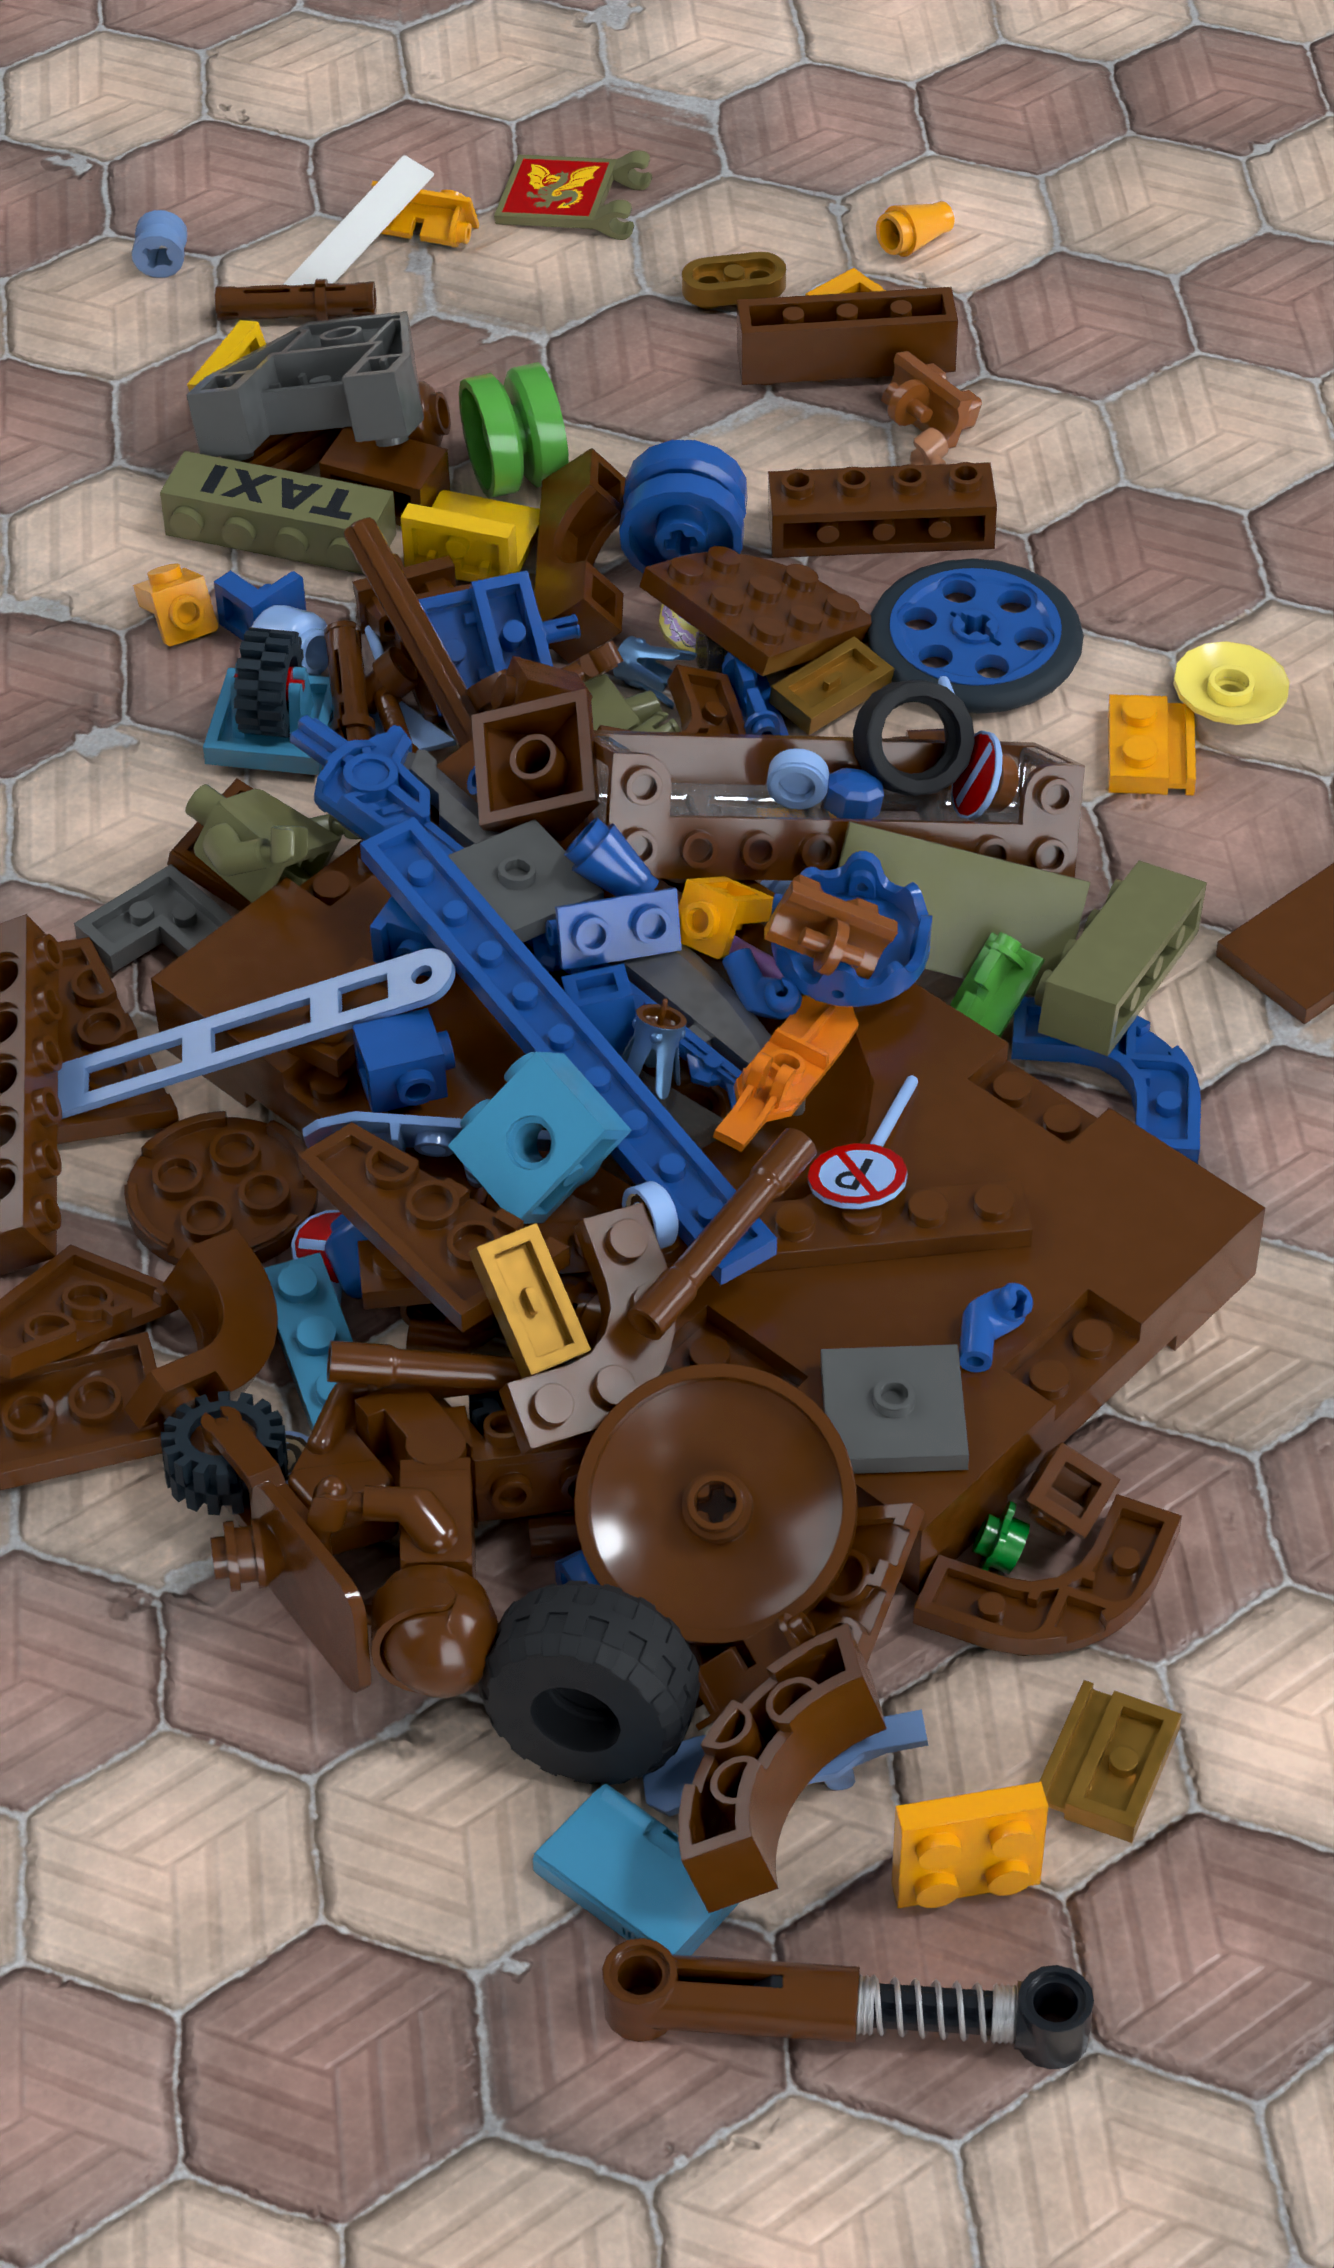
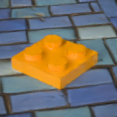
M1042 1782L895 1806L891 1884L897 1908L916 1905L924 1908H938L950 1904L957 1898L986 1893L1008 1896L1021 1892L1028 1886L1039 1885L1041 1883L1048 1816V1803Z

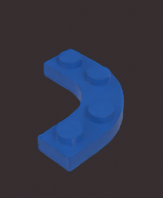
M1024 997L1014 1013L1011 1059L1076 1063L1104 1071L1118 1079L1131 1095L1135 1111V1124L1198 1164L1201 1124L1200 1087L1191 1062L1178 1045L1171 1048L1165 1041L1150 1031L1151 1022L1137 1016L1111 1053L1105 1056L1038 1033L1042 1007L1035 1005V997Z

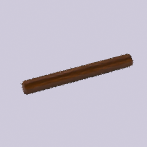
M371 517L358 520L344 531V538L459 747H462L473 739L471 715L481 712L475 711L465 692L467 687L377 523Z

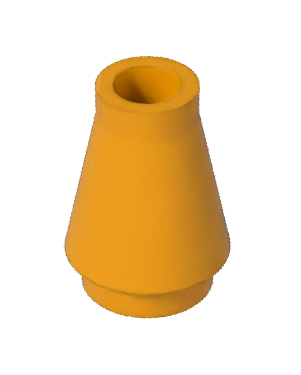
M944 201L933 204L890 206L877 220L876 235L878 242L886 253L907 257L939 235L951 231L955 222L954 213L951 207Z

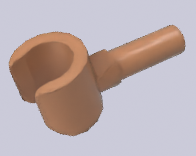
M928 428L914 438L913 443L916 449L911 452V464H946L942 458L948 453V443L942 433L934 428Z

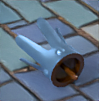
M627 637L618 648L623 662L613 669L614 676L617 679L624 680L625 684L653 691L657 699L673 709L674 702L662 693L665 691L666 685H668L667 680L673 670L656 660L690 661L694 660L697 654L691 651L651 646L643 638Z
M666 998L662 1000L661 1005L646 1004L636 1010V1017L632 1021V1026L635 1028L634 1035L622 1055V1059L627 1062L628 1066L637 1076H639L644 1064L649 1068L656 1067V1094L663 1100L668 1097L670 1092L672 1071L677 1085L680 1086L679 1041L685 1037L686 1031L684 1028L687 1023L686 1017L681 1012L667 1006L668 1000Z

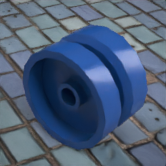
M670 440L649 447L633 460L625 479L624 507L621 511L619 527L621 549L633 567L644 573L647 566L689 554L708 552L713 546H723L734 550L738 554L741 553L748 498L747 479L735 459L720 448L697 440Z

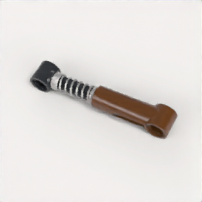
M639 1938L630 1939L615 1946L606 1956L602 1968L605 2019L615 2033L624 2039L636 2042L652 2041L666 2034L668 2030L856 2043V2034L858 2035L860 2032L863 2035L868 2033L870 2036L873 2033V2028H877L879 2035L883 2036L887 2029H896L901 2037L907 2034V2030L918 2031L922 2039L927 2036L928 2032H939L942 2040H945L949 2033L960 2034L963 2042L968 2039L969 2034L981 2035V2040L984 2043L990 2037L993 2044L996 2041L999 2044L1002 2042L1005 2045L1008 2042L1011 2045L1014 2044V2049H1019L1024 2058L1036 2066L1047 2069H1060L1078 2062L1086 2052L1094 2006L1092 1988L1086 1979L1073 1969L1059 1965L1042 1966L1029 1973L1024 1981H1017V1986L1015 1984L1012 1987L1009 1984L1004 1986L1003 1983L999 1986L996 1983L993 1985V1990L990 1991L982 1990V1986L978 1982L973 1985L972 1989H962L961 1984L957 1980L951 1988L941 1987L937 1979L932 1982L931 1987L920 1986L917 1978H914L910 1985H900L896 1977L891 1979L890 1984L879 1983L875 1975L863 1977L860 1974V1966L671 1954L669 1949L657 1941ZM639 1985L655 1989L644 1995H635L626 1991L633 1986ZM1055 2012L1062 2014L1068 2020L1055 2023L1047 2021L1039 2015Z

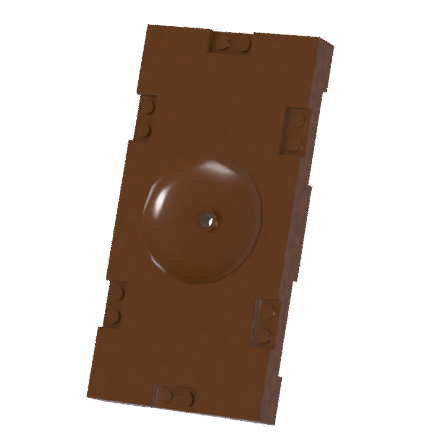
M471 739L440 762L437 768L477 802V796L470 794L467 789L468 776L475 766L473 739ZM430 803V821L440 828L439 811ZM597 810L600 818L602 816L603 822L605 823L606 810ZM584 822L564 841H555L566 851L573 840L585 828ZM360 840L300 886L286 877L151 978L159 1032L343 975L361 956L373 961L370 925L392 895L361 860L360 843L363 841ZM657 878L659 883L654 891L677 888L679 904L687 879ZM734 880L772 897L775 895L774 892L755 880ZM602 889L604 891V899L615 897ZM767 922L743 924L742 930H736L735 936L774 957L771 942L764 939V927ZM524 942L523 944L534 955L533 947ZM690 948L735 991L722 963L724 958L716 959ZM564 970L548 971L564 990L561 977L569 974ZM455 971L454 982L443 997L432 1004L407 1011L411 1012L428 1008L436 1032L447 1031L455 1057V1068L446 1070L448 1097L382 1113L462 1119L479 1102L486 1099L491 1100L507 1083L504 1080L507 1070L519 1058L526 1055ZM425 975L418 976L415 983L422 984L428 981L430 977ZM914 983L897 997L885 1002L853 1007L859 1024L858 1029L839 1058L806 1097L803 1115H792L791 1117L766 1122L742 1152L713 1138L715 1129L731 1111L727 1091L719 1085L708 1088L691 1082L688 1064L683 1058L679 1056L680 1086L677 1085L672 1071L670 1092L664 1100L660 1099L656 1094V1067L649 1068L644 1064L638 1077L736 1191L749 1177L752 1167L786 1128H795L806 1134L816 1147V1156L785 1193L775 1198L772 1202L817 1198L812 1194L807 1177L810 1165L820 1154L835 1147L853 1143L870 1144L904 1081L910 1075L918 1079V1085L883 1146L899 1155L907 1167L908 1176L904 1189L1022 1178L1033 1228L1031 1246L745 1273L723 1285H720L714 1277H708L698 1288L695 1299L675 1321L671 1351L661 1373L664 1374L682 1367L708 1363H727L753 1367L791 1383L811 1398L824 1412L820 1368L821 1349L958 1344L959 1351L962 1315L970 1302L989 1291L1004 1287L1007 1283L1015 1282L1026 1287L1033 1298L1032 1311L1025 1317L1024 1322L1019 1327L994 1340L992 1366L982 1372H970L960 1366L969 1450L968 1470L854 1474L857 1486L858 1507L914 1503L926 1511L899 1580L901 1584L919 1595L938 1555L956 1560L974 1543L977 1532L986 1515L991 1514L998 1518L1001 1516L1007 1505L1008 1495L1037 1468L1046 1452L1061 1442L1064 1443L1166 1345L1176 1351L1256 1274L1265 1207L1111 1108H1108L1098 1118L1008 1061V1042ZM310 1004L216 1033L215 1052L292 1028L309 1011ZM756 1016L771 1036L786 1021V1019L774 1020ZM182 1044L166 1049L182 1061ZM287 1049L202 1075L244 1107L248 1108L258 1101L302 1134V1129L317 1119L353 1111L372 1112L357 1071L356 1060L338 1078L288 1053ZM406 1147L405 1153L419 1160L420 1170L441 1181L449 1177L468 1188L470 1198L474 1200L475 1194L480 1188L473 1187L468 1183L464 1165L454 1153L447 1157H431L416 1152L414 1148ZM539 1151L542 1158H546L549 1151ZM609 1154L603 1160L596 1174L588 1182L577 1187L544 1223L582 1220L622 1208V1198L625 1190L636 1186V1184ZM489 1194L486 1206L493 1210H499L501 1207Z

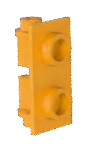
M372 181V188L378 183V181ZM421 189L380 234L412 239L416 223L418 222L423 223L419 235L421 241L458 247L460 243L468 244L472 228L478 229L480 224L470 197H465L457 191L448 189L441 190L440 192Z

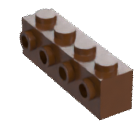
M952 287L737 300V354L742 385H772L775 383L801 381L824 382L827 380L850 378L875 379L883 376H894L895 366L893 361L897 352L904 351L910 352L924 364L934 363L946 373L956 372L958 317Z
M991 462L768 471V521L772 558L995 549L997 502Z

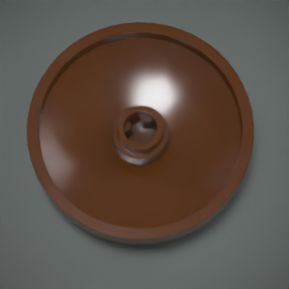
M727 1363L697 1364L666 1372L645 1382L623 1398L601 1422L586 1448L578 1472L574 1500L575 1521L580 1545L590 1570L598 1583L602 1586L608 1584L619 1587L625 1593L637 1598H644L655 1605L656 1610L666 1618L670 1617L679 1627L685 1642H688L690 1645L706 1647H726L745 1644L744 1639L777 1620L782 1614L788 1613L793 1617L799 1612H803L806 1615L815 1608L832 1588L847 1562L854 1541L858 1516V1495L853 1467L840 1434L829 1417L811 1398L791 1383L753 1367Z

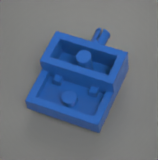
M528 570L473 581L469 589L418 599L467 689L498 671L508 669L512 656L553 666L548 644L574 638L579 639L581 636L580 626L576 625L578 618L575 614L542 621ZM436 705L439 717H443Z

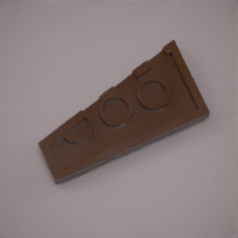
M90 937L58 942L63 956V966L59 970V997L63 1007V1015L58 1020V1046L62 1055V1063L139 1039L137 1029L129 1013H125L117 997L116 988ZM146 1055L89 1073V1091L156 1071L157 1068L151 1056ZM164 1087L61 1119L58 1123L57 1144L166 1128L179 1121L178 1109L170 1093L167 1094Z
M353 1122L298 1154L300 1172L462 1333L494 1313L468 1252L480 1245L523 1229L524 1220L503 1208H500L496 1213L472 1200L468 1188L449 1177L444 1181L437 1180L419 1169V1160ZM550 1236L545 1243L559 1272L570 1265V1247Z

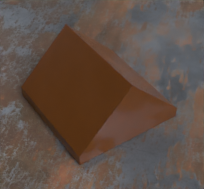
M587 688L471 715L479 826L483 830L502 833L536 819L555 840L564 841L599 806L600 798L594 747L591 693Z

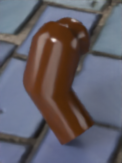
M494 1313L463 1333L452 1322L445 1324L411 1319L408 1327L406 1349L471 1354L495 1338L500 1326Z

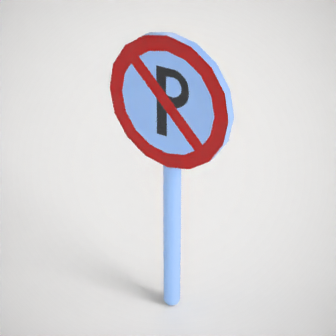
M910 1075L904 1081L870 1144L853 1143L835 1147L820 1154L810 1165L807 1178L813 1195L822 1202L835 1207L864 1209L888 1202L905 1188L908 1172L903 1159L891 1149L883 1146L918 1085V1079L915 1076Z

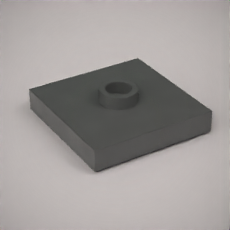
M536 819L448 855L522 942L545 933L546 921L553 920L556 917V906L604 899V891L599 886L572 871L574 864L564 855L565 850Z
M958 1344L821 1349L820 1368L824 1413L829 1417L840 1434L847 1449L854 1474L968 1470L969 1450Z

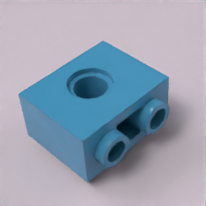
M530 1052L511 1065L504 1075V1080L507 1083L491 1100L486 1099L479 1102L464 1115L460 1122L463 1130L448 1145L498 1205L524 1220V1224L544 1223L577 1187L588 1182L596 1174L603 1160L632 1131L564 1053ZM544 1127L551 1137V1148L546 1158L541 1157L537 1148V1138Z

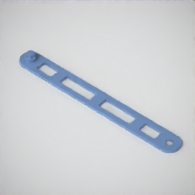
M433 948L423 949L62 1063L61 1070L58 1071V1098L62 1108V1119L352 1029V1025L394 1016L432 1004L443 997L451 988L455 979V966L445 952ZM432 971L428 981L422 984L415 983L420 974ZM387 980L388 998L342 1012V994ZM310 1004L311 1022L215 1052L216 1033ZM182 1044L181 1063L89 1091V1073Z

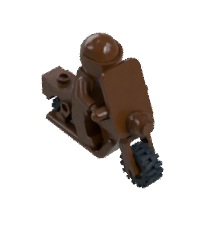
M336 1383L325 1401L302 1454L288 1477L285 1425H283L282 1416L279 1411L272 1412L271 1403L263 1398L254 1405L253 1394L241 1392L238 1401H232L230 1399V1391L218 1392L219 1401L209 1402L206 1394L195 1397L196 1408L192 1409L183 1403L176 1408L177 1418L168 1416L164 1422L165 1432H161V1447L167 1488H171L172 1496L178 1502L186 1498L187 1508L196 1512L204 1503L207 1504L208 1515H220L221 1507L225 1506L241 1526L234 1527L233 1521L223 1522L224 1536L210 1538L215 1580L229 1578L231 1592L241 1591V1584L258 1582L259 1589L269 1586L274 1595L345 1685L355 1693L368 1688L372 1681L367 1625H371V1657L380 1675L391 1684L403 1690L433 1698H450L464 1694L482 1679L486 1655L491 1651L496 1641L495 1634L499 1624L486 1590L476 1580L474 1527L478 1528V1522L508 1520L524 1516L575 1510V1490L580 1464L586 1448L594 1435L593 1433L522 1456L499 1390L399 1383L389 1386ZM468 1395L470 1420L467 1417L465 1405L451 1407L444 1398ZM398 1522H400V1570L390 1576L386 1583L377 1590L372 1599V1605H365L356 1585L333 1556L393 1538L399 1530Z

